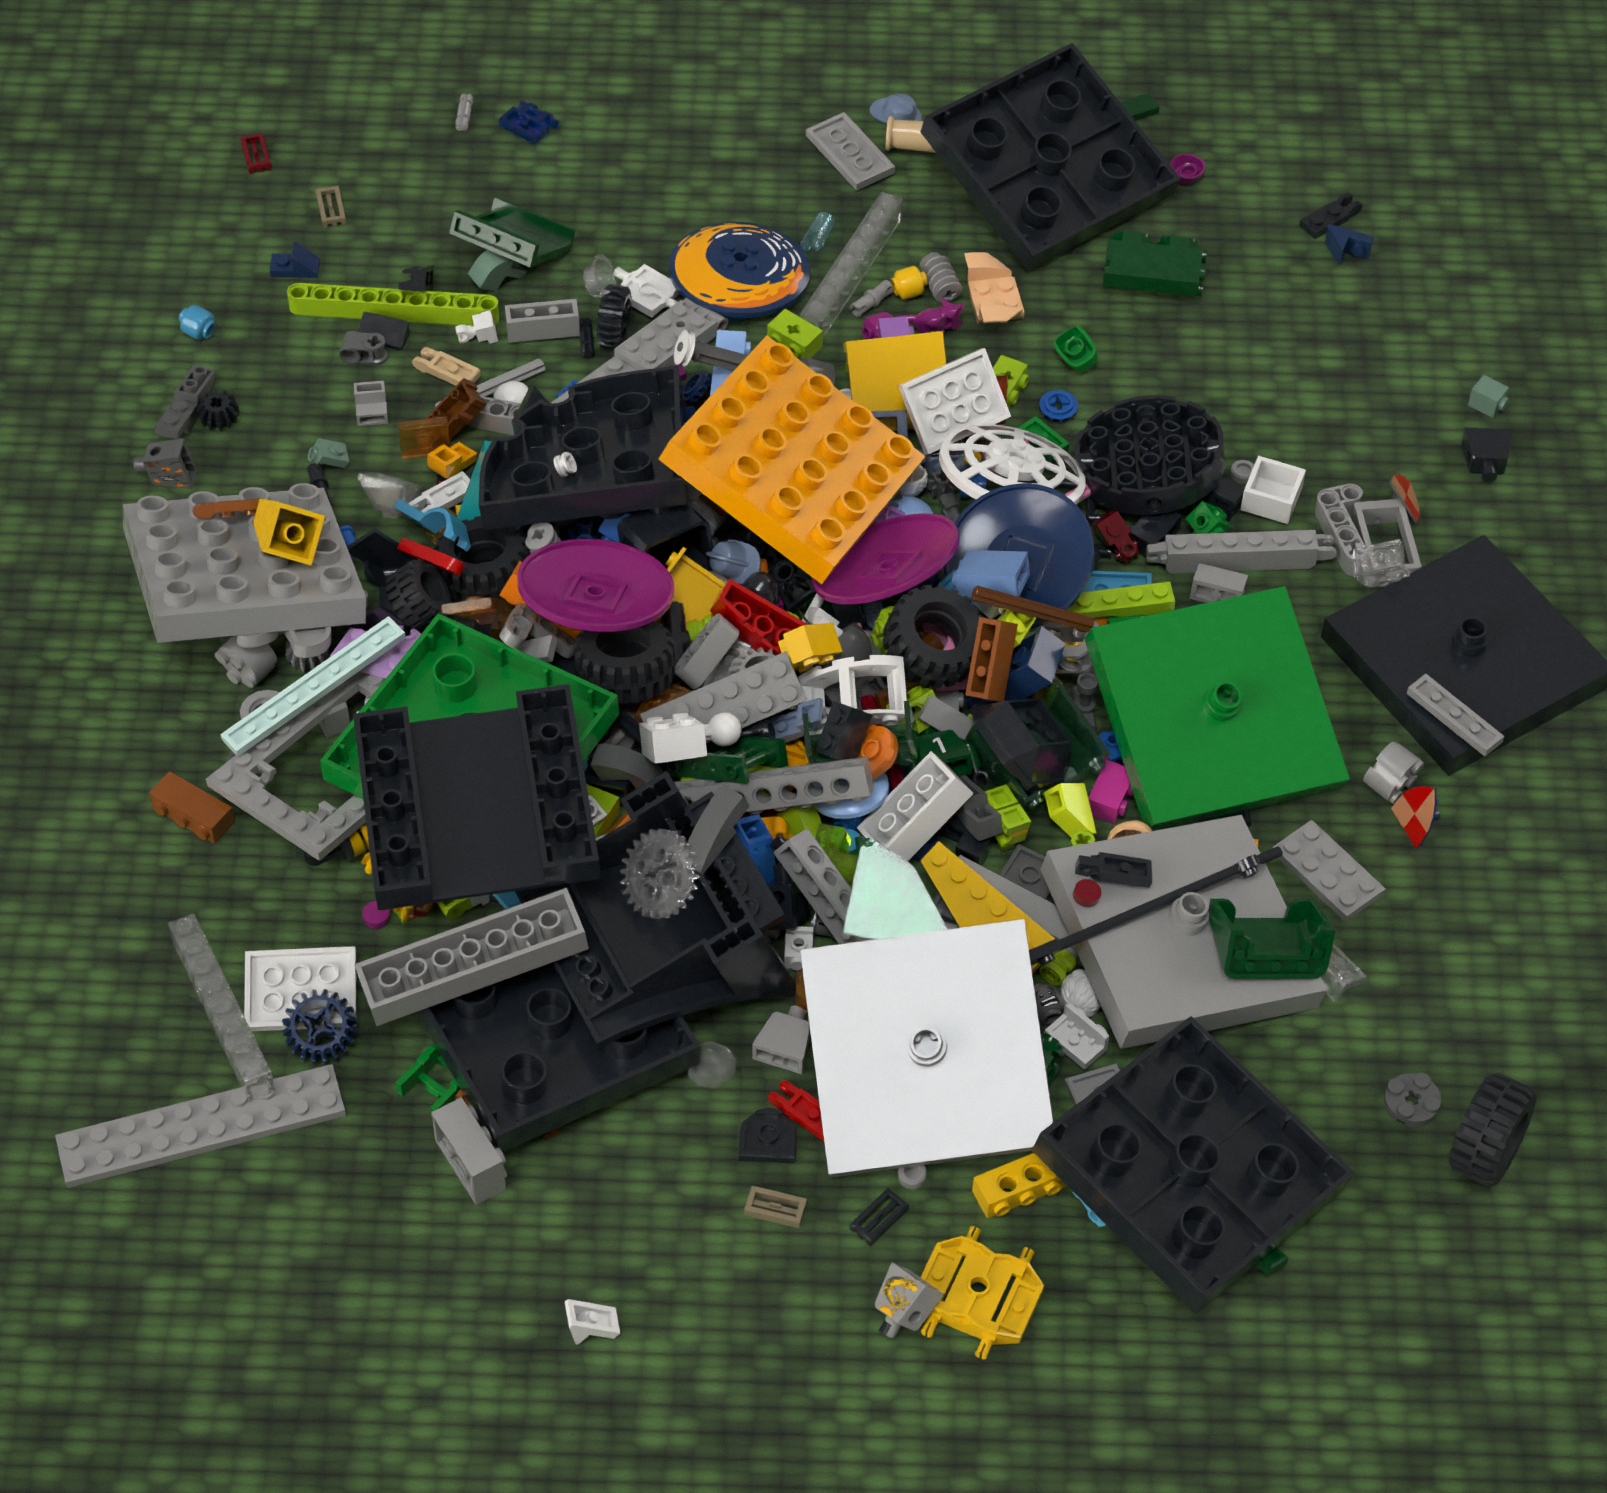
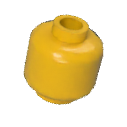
M916 266L897 270L894 273V277L891 278L895 295L900 296L903 300L921 296L924 293V286L928 285L925 272H920Z

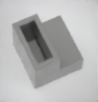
M384 381L353 383L358 426L388 424Z

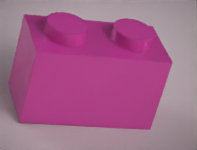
M1106 760L1088 799L1093 817L1116 825L1119 816L1126 814L1129 805L1128 797H1133L1134 794L1125 766Z

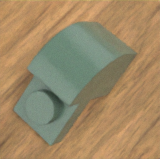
M486 250L476 259L468 275L479 288L497 291L505 276L523 279L527 270L516 261Z

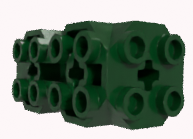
M1118 230L1114 232L1113 237L1108 239L1103 286L1202 297L1203 283H1200L1199 280H1204L1206 266H1202L1201 263H1206L1207 250L1199 247L1198 241L1194 238L1165 235L1161 237L1160 242L1154 244L1151 241V236L1147 233Z

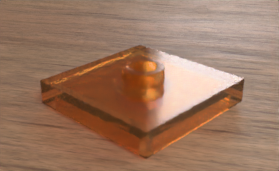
M447 416L398 423L402 459L427 456V454L443 444L450 448Z
M467 597L466 601L441 605L442 613L444 615L462 617L494 612L500 598Z

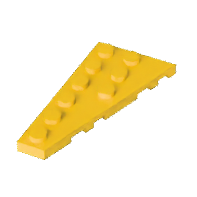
M939 841L920 860L959 928L1024 919L1029 950L1055 939ZM1039 963L1031 966L1032 974L1040 967Z

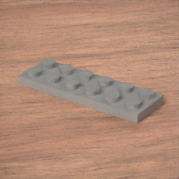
M783 652L643 712L640 715L645 723L647 718L663 717V720L673 719L674 714L688 713L689 716L694 717L699 722L708 724L714 715L726 712L734 715L739 720L741 728L804 702L807 698L787 652Z

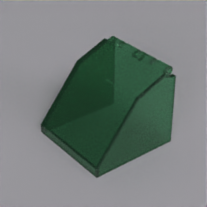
M869 837L864 838L862 841L863 847H860L843 934L875 940L948 930L914 866Z

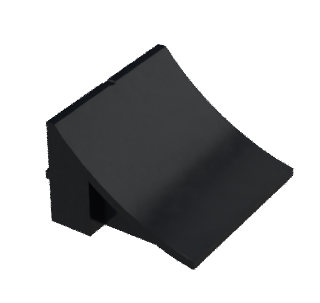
M667 771L620 799L631 820L596 841L601 879L515 891L521 904L567 888L584 928L589 949L554 961L553 963L600 1048L642 1029L686 1014L740 1001L791 996L800 990L766 933L767 930L786 920L787 917L738 834L736 833L703 875L681 861L688 840L714 794L711 791L689 805Z

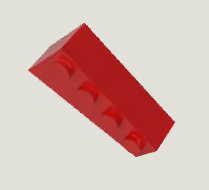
M730 578L719 591L709 610L714 616L721 614L739 630L738 637L749 648L756 652L758 648L762 647L766 653L772 649L775 656L781 653L778 641L784 639L783 634L803 625H808Z

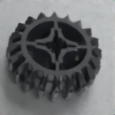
M621 284L607 285L599 305L596 337L598 344L608 349L616 348L626 340L631 319V291L628 287Z

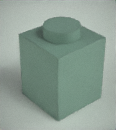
M1483 375L1471 390L1468 406L1494 418L1499 411H1504L1508 405L1509 398H1507L1509 387Z

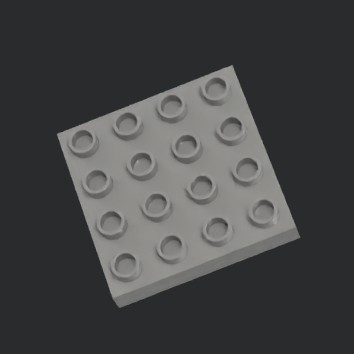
M299 483L290 487L289 491L267 492L262 488L250 487L240 491L239 495L217 496L211 492L201 491L191 494L188 499L167 501L160 496H145L139 499L137 503L123 504V530L157 643L362 624L366 621V595L324 488H317L308 483ZM263 498L325 515L312 565H307L262 552L253 525L255 515H245L244 511H234L235 516L219 517V513H215L211 519H199L194 517L192 508L198 503Z

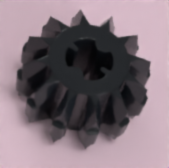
M215 390L214 394L206 392L205 398H199L197 414L202 425L208 426L210 431L215 427L221 431L222 427L230 428L231 423L237 422L239 405L234 395H228L226 390L222 393H218Z

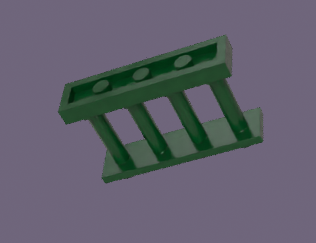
M755 736L739 738L734 744L725 747L710 741L706 743L707 756L666 762L670 776L744 784L749 782L747 770L757 765L778 768L789 765L785 739Z

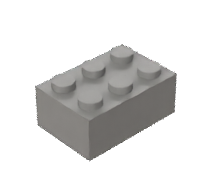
M461 1097L431 1112L435 1141L475 1205L506 1190L505 1178L507 1177V1172L503 1166L506 1163L505 1157L499 1147L494 1148L491 1144L492 1138L488 1129L485 1126L480 1127L477 1122L478 1116L473 1106H467Z

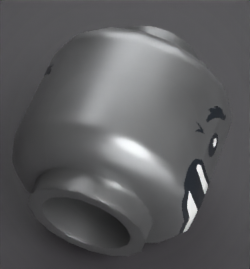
M1039 983L1034 985L1039 1024L1048 1026L1063 1014L1065 1004L1055 986Z

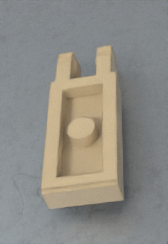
M424 347L421 350L423 358L416 356L412 360V365L423 373L427 372L455 386L463 378L475 383L481 376L479 368L429 347Z

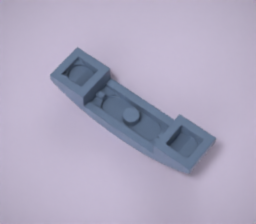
M817 698L799 703L797 711L766 719L771 720L774 725L775 738L785 739V742H789L817 728L822 720L823 699ZM745 726L741 728V731L749 730V727L752 726Z

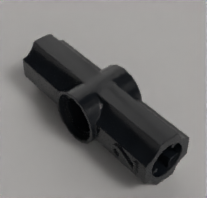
M678 601L672 602L669 609L661 616L662 625L670 632L674 640L675 665L690 646V635L685 625L684 604ZM676 674L674 675L672 683L683 682Z

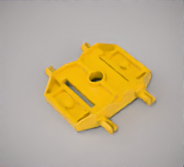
M970 1226L966 1237L959 1236L938 1242L921 1275L922 1279L944 1294L927 1317L921 1333L924 1336L927 1333V1337H932L937 1324L942 1323L981 1339L975 1355L978 1358L981 1356V1359H986L992 1345L1020 1343L1044 1291V1284L1030 1264L1035 1254L1031 1248L1028 1252V1247H1024L1020 1258L1009 1254L994 1253L982 1243L977 1242L981 1230L979 1228L975 1230V1226ZM964 1256H965L964 1262H963V1264H962V1266H961V1268H960V1270H959V1272H958V1274H957V1276H956V1278H955V1281H954V1283H953V1285H952V1287H951V1289H950V1291H949V1293H948V1295H947V1298H946V1300H945V1302H944L943 1300H944V1298H945V1296H946V1294H947V1292H948V1290H949V1288H950V1286H951V1283H952V1281H953V1279H954V1277H955V1275H956V1273H957V1271H958V1269H959V1266H960V1264H961V1262H962V1260H963V1258H964ZM1015 1276L1016 1279L996 1322L991 1321L1011 1277ZM980 1282L986 1286V1290L975 1292L972 1290L971 1285Z

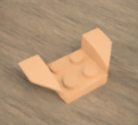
M986 252L964 253L968 266V292L977 324L1008 322L1009 320L1024 318V308L1015 278L1012 277V271Z

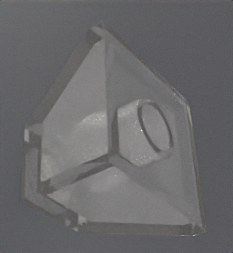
M379 472L359 473L358 476L373 507L376 510L383 511V516L393 519L403 515L393 507L397 500L400 499L410 503L417 497L422 487L420 484Z

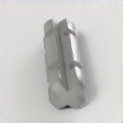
M464 93L460 96L455 123L458 131H466L468 129L473 104V96L471 94Z

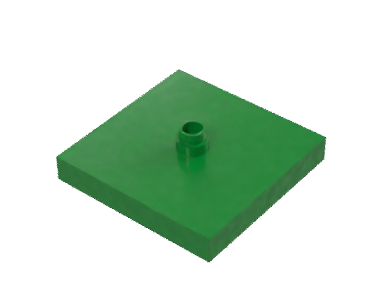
M1286 586L1092 627L1084 638L1141 820L1152 831L1173 828L1210 818L1243 812L1247 809H1256L1338 790L1350 780Z
M438 613L358 713L407 706L410 723L518 708L516 691L570 684L582 761L584 762L618 717L619 706L618 695L516 648H511L505 643ZM353 719L322 757L320 765L323 780L363 799Z

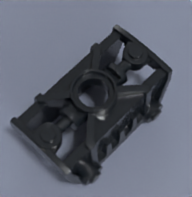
M769 545L760 555V559L766 556L774 559L772 562L774 568L767 563L769 574L779 583V596L786 606L784 608L785 611L798 615L800 613L799 607L816 594L812 577L788 558L778 557L779 551ZM786 568H791L790 576L786 579H781L782 571ZM797 579L806 580L811 589L806 592L802 588H798L800 583ZM787 588H788L790 591H791V590H794V591H793L794 601H793L792 597L790 596V594L788 593Z

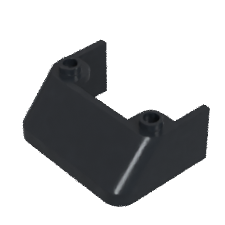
M375 528L348 545L347 549L349 554L364 562V575L366 579L379 586L380 603L366 611L365 623L352 624L350 627L367 632L389 616L397 625L404 626L405 636H409L410 630L413 628L406 625L397 616L387 598L388 594L385 587L387 586L386 579H388L390 574L416 558L398 550V542ZM417 629V631H418L419 633H421V634H422L423 631L425 630V629H423V630Z

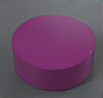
M376 901L368 903L363 909V920L369 928L380 929L385 927L390 921V910L378 911Z

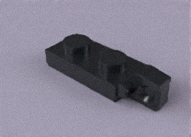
M1099 852L1098 855H1091V857L1079 855L1075 863V874L1090 876L1092 879L1150 888L1152 884V861Z

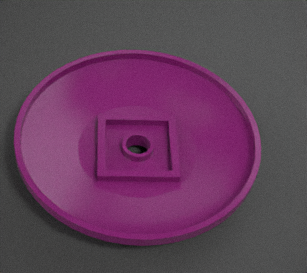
M928 513L903 515L875 523L866 530L823 584H820L812 577L814 589L824 600L837 604L867 603L896 595L920 584L939 571L955 554L960 541L959 532L954 522L950 519Z
M574 539L549 544L531 553L522 562L517 576L519 593L531 609L555 623L587 631H623L649 624L661 617L669 609L674 596L672 576L662 563L637 548L608 540Z

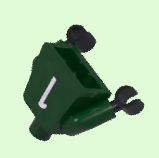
M933 727L924 730L923 735L917 738V746L912 748L907 759L908 774L932 751L958 777L972 774L973 771L974 776L971 780L978 787L979 784L976 778L983 781L984 787L989 780L988 774L980 770L982 765L975 746L965 739L959 738L953 730L938 732Z

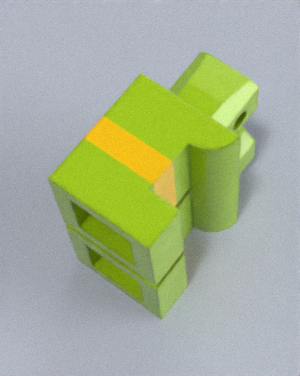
M1006 784L985 791L988 804L1001 814L1002 833L995 835L998 841L997 845L1001 851L1012 849L1016 843L1024 841L1031 820L1021 805L1018 804L1017 799Z

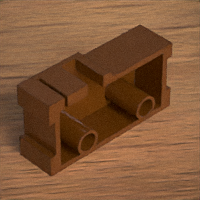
M463 378L424 419L427 426L431 427L435 440L447 444L465 424H469L487 405L484 398H481L478 394V387L474 382Z

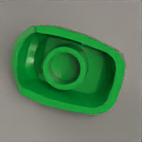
M1078 325L1061 333L1053 342L1056 351L1062 359L1079 373L1092 369L1098 363V354L1092 340L1086 331Z

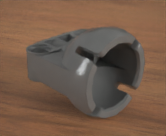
M851 623L842 630L843 633L838 637L843 652L833 657L834 660L854 657L855 661L870 660L869 655L883 654L859 625ZM832 662L823 665H819V663H817L813 666H821L822 669L832 666ZM882 676L855 678L857 709L863 710L861 706L862 696L869 694L874 696V693L888 688V685L883 683ZM839 682L824 688L825 702L830 708L833 701L841 703Z

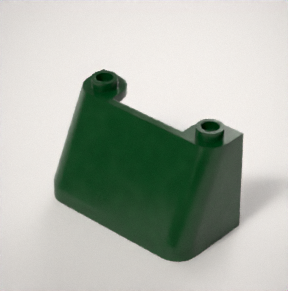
M1210 898L1209 920L1220 965L1229 978L1315 979L1327 972L1336 930L1314 899H1296L1292 901L1286 908L1284 918H1235L1236 908L1230 900Z

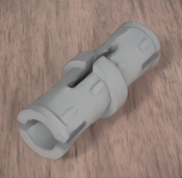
M884 280L874 289L865 291L864 296L850 304V310L856 307L852 313L856 317H860L870 308L880 305L881 300L894 292L893 287L888 290L892 284L888 280Z

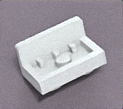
M1069 1002L1064 1006V1013L1044 1031V1034L1047 1033L1056 1038L1059 1044L1064 1047L1062 1051L1084 1070L1107 1051L1109 1035L1104 1027L1095 1024L1082 1009L1074 1007Z

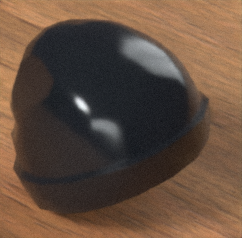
M757 571L744 581L743 587L777 606L780 586L772 575L763 571Z

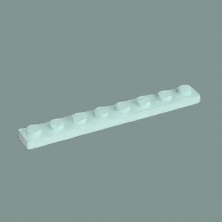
M388 616L220 734L222 741L237 756H240L406 638L405 632Z

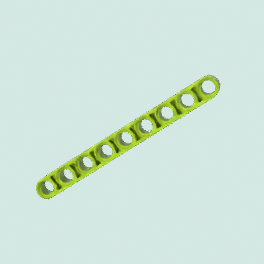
M295 283L287 289L289 309L296 315L361 319L364 312H369L407 322L474 326L472 315L490 310L495 325L500 320L498 300L493 295L437 291L422 292Z

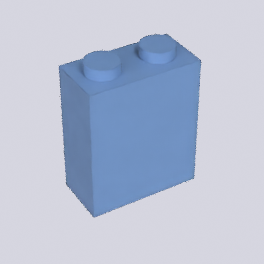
M967 550L963 560L959 562L957 571L952 575V585L956 587V590L959 591L958 594L962 597L966 595L968 598H972V591L977 585L1019 597L1030 576L1028 552Z

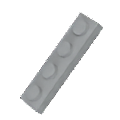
M1427 674L1408 687L1407 694L1482 755H1488L1503 742L1504 736Z

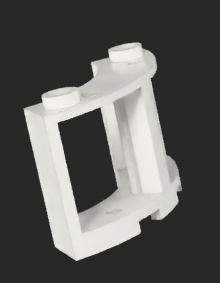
M869 655L870 660L855 661L854 657L832 661V666L822 669L821 666H816L798 677V680L807 698L806 701L821 698L823 699V708L825 706L824 688L839 682L841 703L857 708L855 678L887 676L889 709L862 711L873 715L870 724L894 726L908 715L903 657ZM822 716L821 724L804 736L819 740L827 718Z

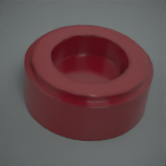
M1090 879L1078 881L1073 890L1075 902L1083 907L1095 906L1102 894L1100 886Z

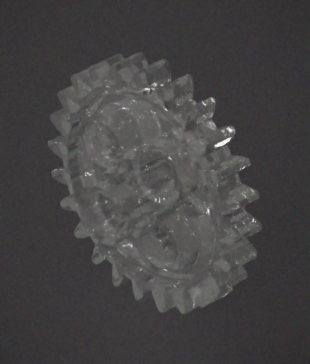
M665 829L649 830V834H641V841L633 840L635 849L627 848L626 851L630 857L629 859H622L627 868L620 870L622 874H626V878L620 881V884L627 885L623 895H631L627 903L635 905L634 911L642 912V916L655 919L670 918V914H679L678 908L687 907L685 899H693L690 890L698 888L693 884V879L700 878V875L694 873V869L700 865L693 863L692 860L697 856V853L689 852L692 844L684 843L685 836H679L678 832Z

